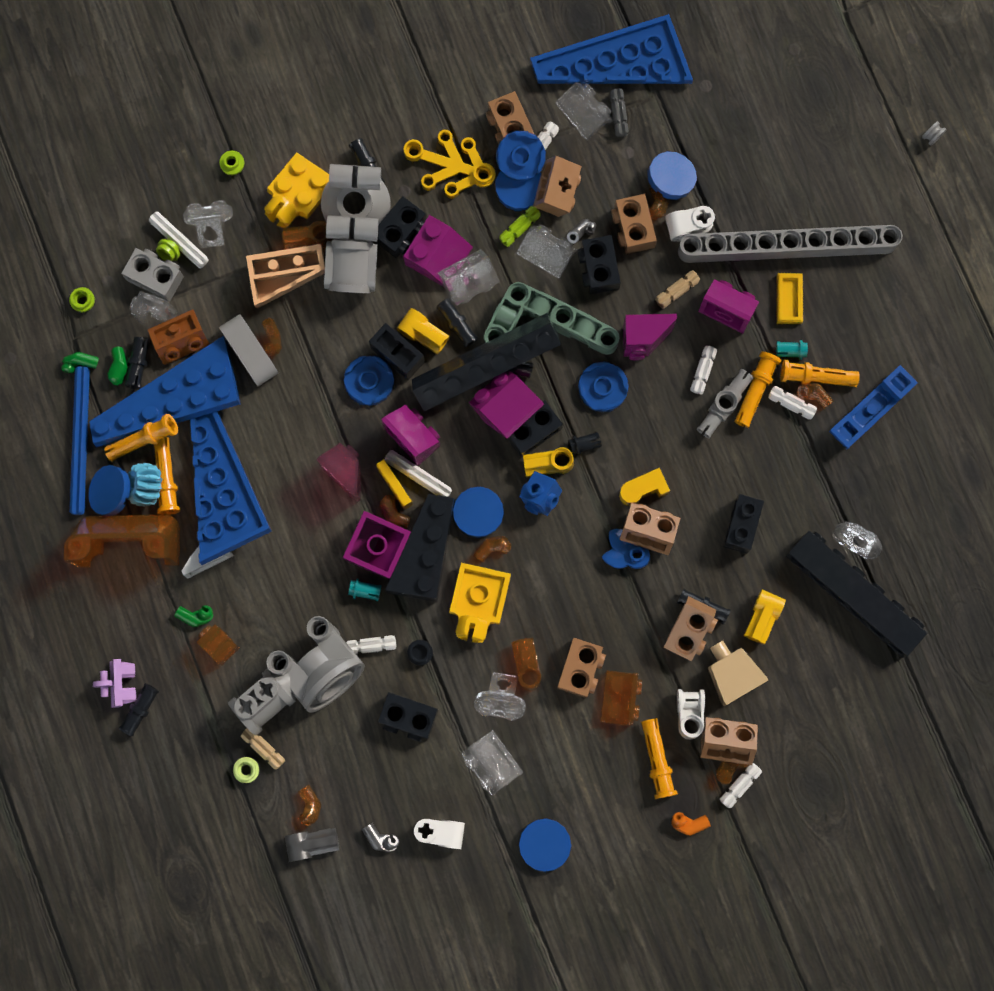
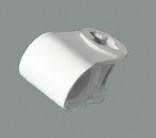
M707 206L675 211L665 216L670 239L673 242L681 241L688 234L709 232L715 219L713 210ZM700 216H703L704 220H707L706 224H703V222L699 220Z
M700 689L699 692L677 690L678 730L685 739H695L703 732L704 690ZM692 720L697 724L698 730L696 733L690 734L685 730L684 724L686 721Z
M422 819L415 825L414 835L418 841L461 849L465 823ZM424 823L429 824V829H433V834H429L427 839L422 838V833H418V828H422Z

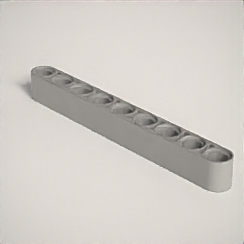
M895 225L688 234L680 241L678 256L684 262L696 263L889 254L895 251L903 235L902 231ZM883 236H891L894 239V243H887ZM858 237H866L869 240V244H862ZM834 238H841L845 245L838 246L834 242ZM816 239L820 246L813 247L808 240ZM791 240L794 242L795 247L788 248L783 241ZM766 241L770 244L771 248L763 249L759 246V242ZM741 242L745 245L746 249L738 250L734 247V243ZM716 243L721 247V250L717 252L712 251L709 248V244ZM691 244L696 248V251L693 253L687 252L684 246Z

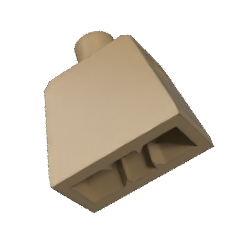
M724 641L710 648L718 662L709 666L708 670L723 706L768 681L765 674L742 648L730 653Z

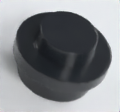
M415 640L409 645L407 655L413 664L421 666L427 664L432 659L433 649L427 641Z

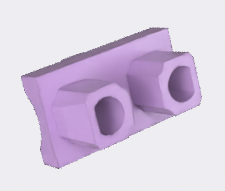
M113 659V661H110V680H108V671H100V681L93 682L94 688H101V697H109L108 687H110L111 708H119L123 704L136 701L135 688H122V678L135 677V664L121 662V659Z

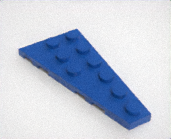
M669 14L530 58L538 84L693 83L692 75Z
M225 336L217 339L89 421L93 444L96 447H100L124 439L142 430L146 423H154L160 420L165 414H170L176 423H180L240 405Z
M218 411L190 419L191 441L193 442L194 456L192 457L195 468L196 516L198 517L197 538L200 548L199 563L201 565L272 532Z

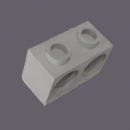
M135 248L121 274L126 281L170 302L184 278L179 270L180 266L170 260L163 262L157 259L158 255L148 249L141 251ZM141 264H149L146 271L138 272V267ZM162 275H171L168 282H159Z

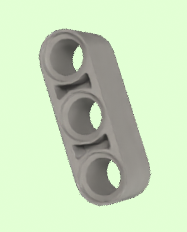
M241 314L219 327L257 387L279 374Z

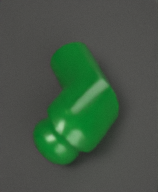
M118 346L111 350L113 362L108 371V379L113 385L123 383L128 369L124 349Z
M76 352L62 359L63 365L61 369L66 373H73L75 366L79 365L96 369L99 357Z
M204 605L201 607L202 609L191 612L180 606L174 617L196 628L212 620L213 610L210 606Z

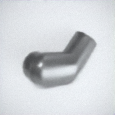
M589 219L581 220L569 231L567 240L570 243H576L584 233L592 235L595 231L596 223L589 221Z
M373 823L362 829L374 850L391 852L399 845L397 836L393 834H379Z

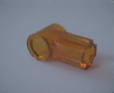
M316 221L307 226L283 228L284 249L321 244L323 250L326 249L327 241L332 239L326 238V236L323 239H316L315 237L321 231L326 232L327 223Z
M525 638L511 642L519 684L526 691H534L541 684V673L534 639ZM527 672H533L537 675V681L532 685L523 682L522 678Z

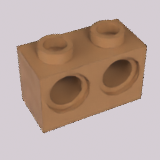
M515 91L488 102V112H485L490 126L495 125L498 132L495 134L498 145L511 131H528L534 134ZM505 109L508 110L510 114L507 116H501L498 114V112L500 110Z
M645 194L616 200L615 209H612L611 212L614 224L618 223L620 232L617 233L619 246L624 247L626 254L655 248L657 240ZM632 209L637 215L628 217L624 214V211ZM637 232L641 234L642 239L636 241L631 239L629 235Z
M631 503L620 540L669 555L680 518L669 512L651 509L644 504ZM634 521H638L643 525L636 524ZM659 529H663L667 533L661 532Z
M688 596L666 639L664 648L690 661L693 660L695 654L700 656L706 645V641L703 640L706 632L711 634L718 621L714 618L716 609ZM695 614L701 615L705 621L696 623L692 620L691 616ZM684 636L690 637L693 640V644L685 645L681 642L680 638Z
M573 638L557 689L587 698L589 693L594 694L598 679L594 678L596 668L602 669L606 657L605 654H602L603 647ZM582 650H590L593 653L594 659L591 663H583L580 660L579 653ZM575 674L583 675L586 679L585 686L582 688L574 687L571 683L572 676Z
M706 717L702 732L700 758L752 765L757 751L758 725Z

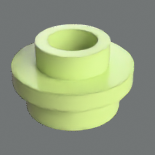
M250 757L240 758L233 767L234 777L241 783L253 782L259 775L258 763ZM245 765L251 768L249 775L242 773V768Z

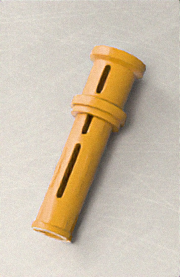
M760 352L759 357L761 359L756 370L751 373L754 379L734 420L736 424L742 427H750L766 386L772 383L774 370L781 363L779 357L768 352Z
M783 360L780 378L781 382H786L787 380L800 381L804 385L810 382H819L857 388L859 372L812 366L809 362L797 364L789 363V360Z
M165 414L154 423H146L142 430L111 445H107L104 449L107 452L105 454L109 460L114 461L149 443L153 445L158 444L160 439L177 435V423L170 414Z
M164 437L160 439L158 444H154L155 463L161 471V478L163 479L160 497L158 498L159 508L157 509V514L171 515L179 513L180 507L177 506L176 500L178 486L174 483L172 475L169 437Z
M658 719L642 721L641 724L652 767L649 775L650 778H653L656 790L654 797L655 799L678 795L677 790H674L671 778L673 771L667 765Z

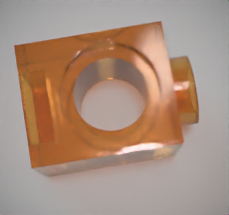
M216 624L212 627L208 625L199 634L200 639L197 641L214 661L221 666L240 649Z

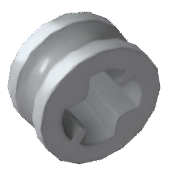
M938 121L922 136L924 140H929L930 146L947 130L945 127L940 128Z

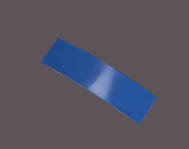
M901 365L898 366L829 432L848 449L918 382Z

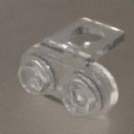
M223 200L215 201L211 206L202 207L198 203L188 205L187 210L183 213L184 222L189 225H196L200 248L224 245L221 222L233 217L232 207ZM206 226H211L212 230L217 232L218 237L215 240L208 241L204 238L203 233L206 231Z
M852 522L840 523L834 529L833 536L839 544L866 559L879 557L882 551V544L877 535Z
M493 672L489 692H481L475 697L474 707L479 714L486 717L506 718L510 721L521 718L525 714L526 704L520 697L515 696L518 677ZM505 680L511 685L506 687L505 690H499L500 686L496 682Z

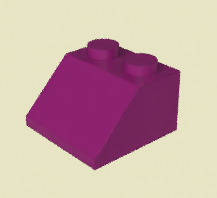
M429 215L403 257L406 266L448 289L473 249V246L453 228Z
M714 279L703 298L698 312L743 334L759 301L755 300V296L749 292L742 291L741 293L733 289L730 283Z
M677 314L625 315L622 327L623 357H629L630 360H642L644 356H649L673 331Z
M509 370L494 377L485 388L479 390L474 398L469 401V404L484 423L505 438L511 436L544 405L524 382Z
M404 405L383 417L381 421L384 430L411 460L419 466L440 447V442L438 441L440 436L431 426L426 428L421 422L423 417L415 408L410 410Z
M363 511L342 559L390 579L411 531Z

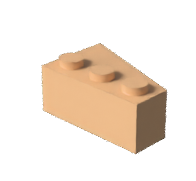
M321 244L246 256L253 302L257 309L325 274V258Z

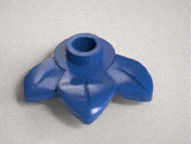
M622 529L610 530L609 541L612 549L602 556L604 562L617 569L627 566L633 569H641L649 563L650 552L648 549L621 541ZM640 553L642 556L637 559L633 557V554Z

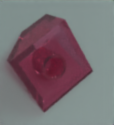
M339 443L316 460L321 469L358 503L361 500L360 462L357 459L359 454L350 445L345 448Z

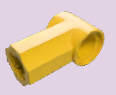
M410 308L397 326V331L411 341L416 340L438 355L445 347L449 335L429 323V320L419 311Z
M564 447L553 451L523 455L526 478L531 477L534 471L543 475L553 473L565 474L574 466L572 452ZM560 455H565L569 458V463L566 466H558L555 463L556 458Z
M762 589L754 604V613L744 636L764 645L775 620H778L783 610L786 599Z

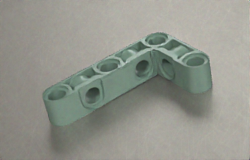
M516 282L509 286L484 334V343H487L491 336H501L515 329L520 317L523 318V316L526 317L528 315L535 319L548 313L558 333L568 338L572 337L588 345V348L590 347L602 354L614 353L620 339L619 333L613 327L521 282ZM515 292H521L525 298L521 301H516L511 296ZM560 314H565L570 320L566 323H560L556 317ZM610 336L613 338L614 343L609 346L604 345L601 342V338Z

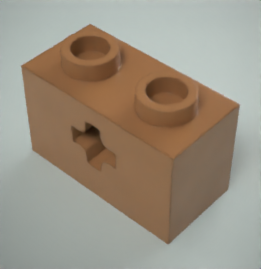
M558 156L545 160L533 207L557 217L570 213L575 204V190L581 181V175L579 174L582 166Z

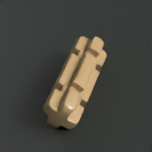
M693 270L685 275L684 279L680 278L668 287L666 292L660 293L655 299L657 304L662 309L666 308L671 304V300L675 301L686 293L690 286L694 287L698 284L700 278Z
M248 728L243 731L241 738L247 743H251L250 746L264 760H268L270 766L274 769L281 767L285 759L279 753H275V749L261 736L254 735Z

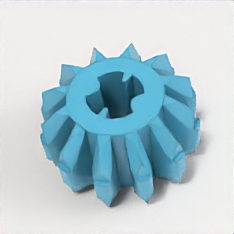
M149 463L133 465L131 471L128 472L131 482V492L128 500H130L131 504H136L137 506L155 505L157 498L160 497V489H162L161 482L163 479L161 478V471L157 466Z

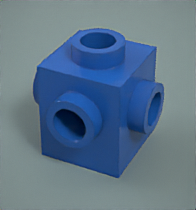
M534 471L529 481L523 485L519 497L525 504L524 508L535 515L541 513L548 516L550 511L558 504L562 489L555 479Z

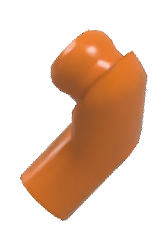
M677 812L672 816L671 823L675 830L688 836L711 827L706 815L694 820L681 812Z

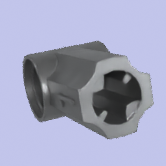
M336 828L319 830L312 833L307 831L285 836L289 862L312 858V855L339 850Z

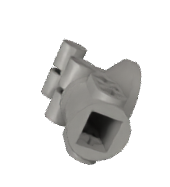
M330 164L329 181L321 196V209L327 222L326 238L332 239L326 243L324 289L351 293L375 292L377 244H374L372 241L377 242L378 225L390 212L391 207L388 189L381 180V167ZM350 192H358L365 198V208L359 214H350L343 206L344 197Z
M313 617L307 624V633L318 644L317 647L309 651L299 662L283 651L272 652L267 658L268 668L262 672L263 677L239 698L233 697L228 702L235 715L254 735L257 736L263 731L262 726L286 705L292 706L296 702V698L309 713L326 707L345 693L364 671V663L343 640L339 630L324 617Z

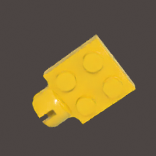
M296 152L267 187V192L272 195V199L265 206L267 218L273 223L278 218L280 221L277 226L281 228L288 227L297 216L308 219L321 203V196L329 181V174Z
M461 563L449 611L450 614L458 616L456 628L458 638L467 641L470 628H473L472 642L483 643L489 625H500L511 577L510 573Z

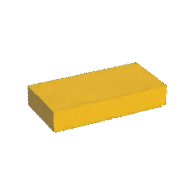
M778 273L776 275L777 324H802L803 274Z
M383 459L377 463L378 471L403 509L406 510L413 506L411 499L386 461Z

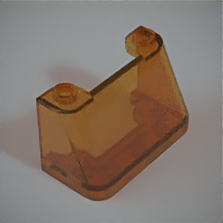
M167 514L83 517L65 541L64 560L77 568H91L90 562L97 555H103L104 542L143 541V550L148 556L156 559L163 558L166 566H179V523L174 517Z

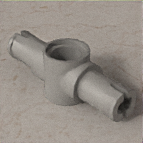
M740 369L731 384L725 386L717 394L713 404L708 409V415L700 426L697 427V431L701 434L708 428L704 434L706 438H710L721 421L724 422L734 412L742 398L741 394L754 379L750 373L745 379H742L747 372L744 369ZM723 398L728 399L731 402V408H722L719 400Z

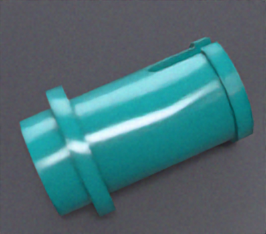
M799 340V342L777 341V357H799V360L807 358L808 343Z
M357 578L356 581L351 580L348 595L353 596V599L357 596L378 601L381 585L360 582Z

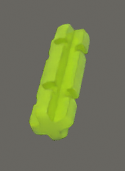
M530 206L525 211V215L522 214L508 227V231L505 230L499 236L500 241L505 246H510L515 241V237L521 236L531 226V222H535L540 218L541 213L537 208Z

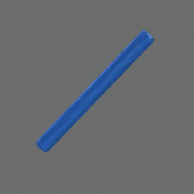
M83 366L75 368L69 509L72 515H83L85 511L90 370L88 367Z

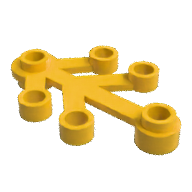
M449 130L439 132L438 142L445 147L450 158L424 150L422 143L415 139L407 141L404 145V155L409 161L415 162L421 159L445 168L432 175L426 174L422 177L421 184L426 191L433 190L437 183L459 173L468 175V177L456 183L449 182L445 185V195L450 199L456 198L460 191L473 185L488 187L495 181V169L490 164L482 162L476 150L475 140L470 137L462 140L461 149L465 154L469 155L473 166L463 163L453 142L452 133ZM443 135H448L450 139L448 141L441 140V137ZM466 143H471L473 147L471 149H466L464 145ZM413 149L418 150V154L415 156L409 153ZM486 173L488 177L486 179H481L479 177V174ZM427 179H431L433 181V184L427 186L424 184V182ZM450 187L456 188V192L453 194L447 190Z

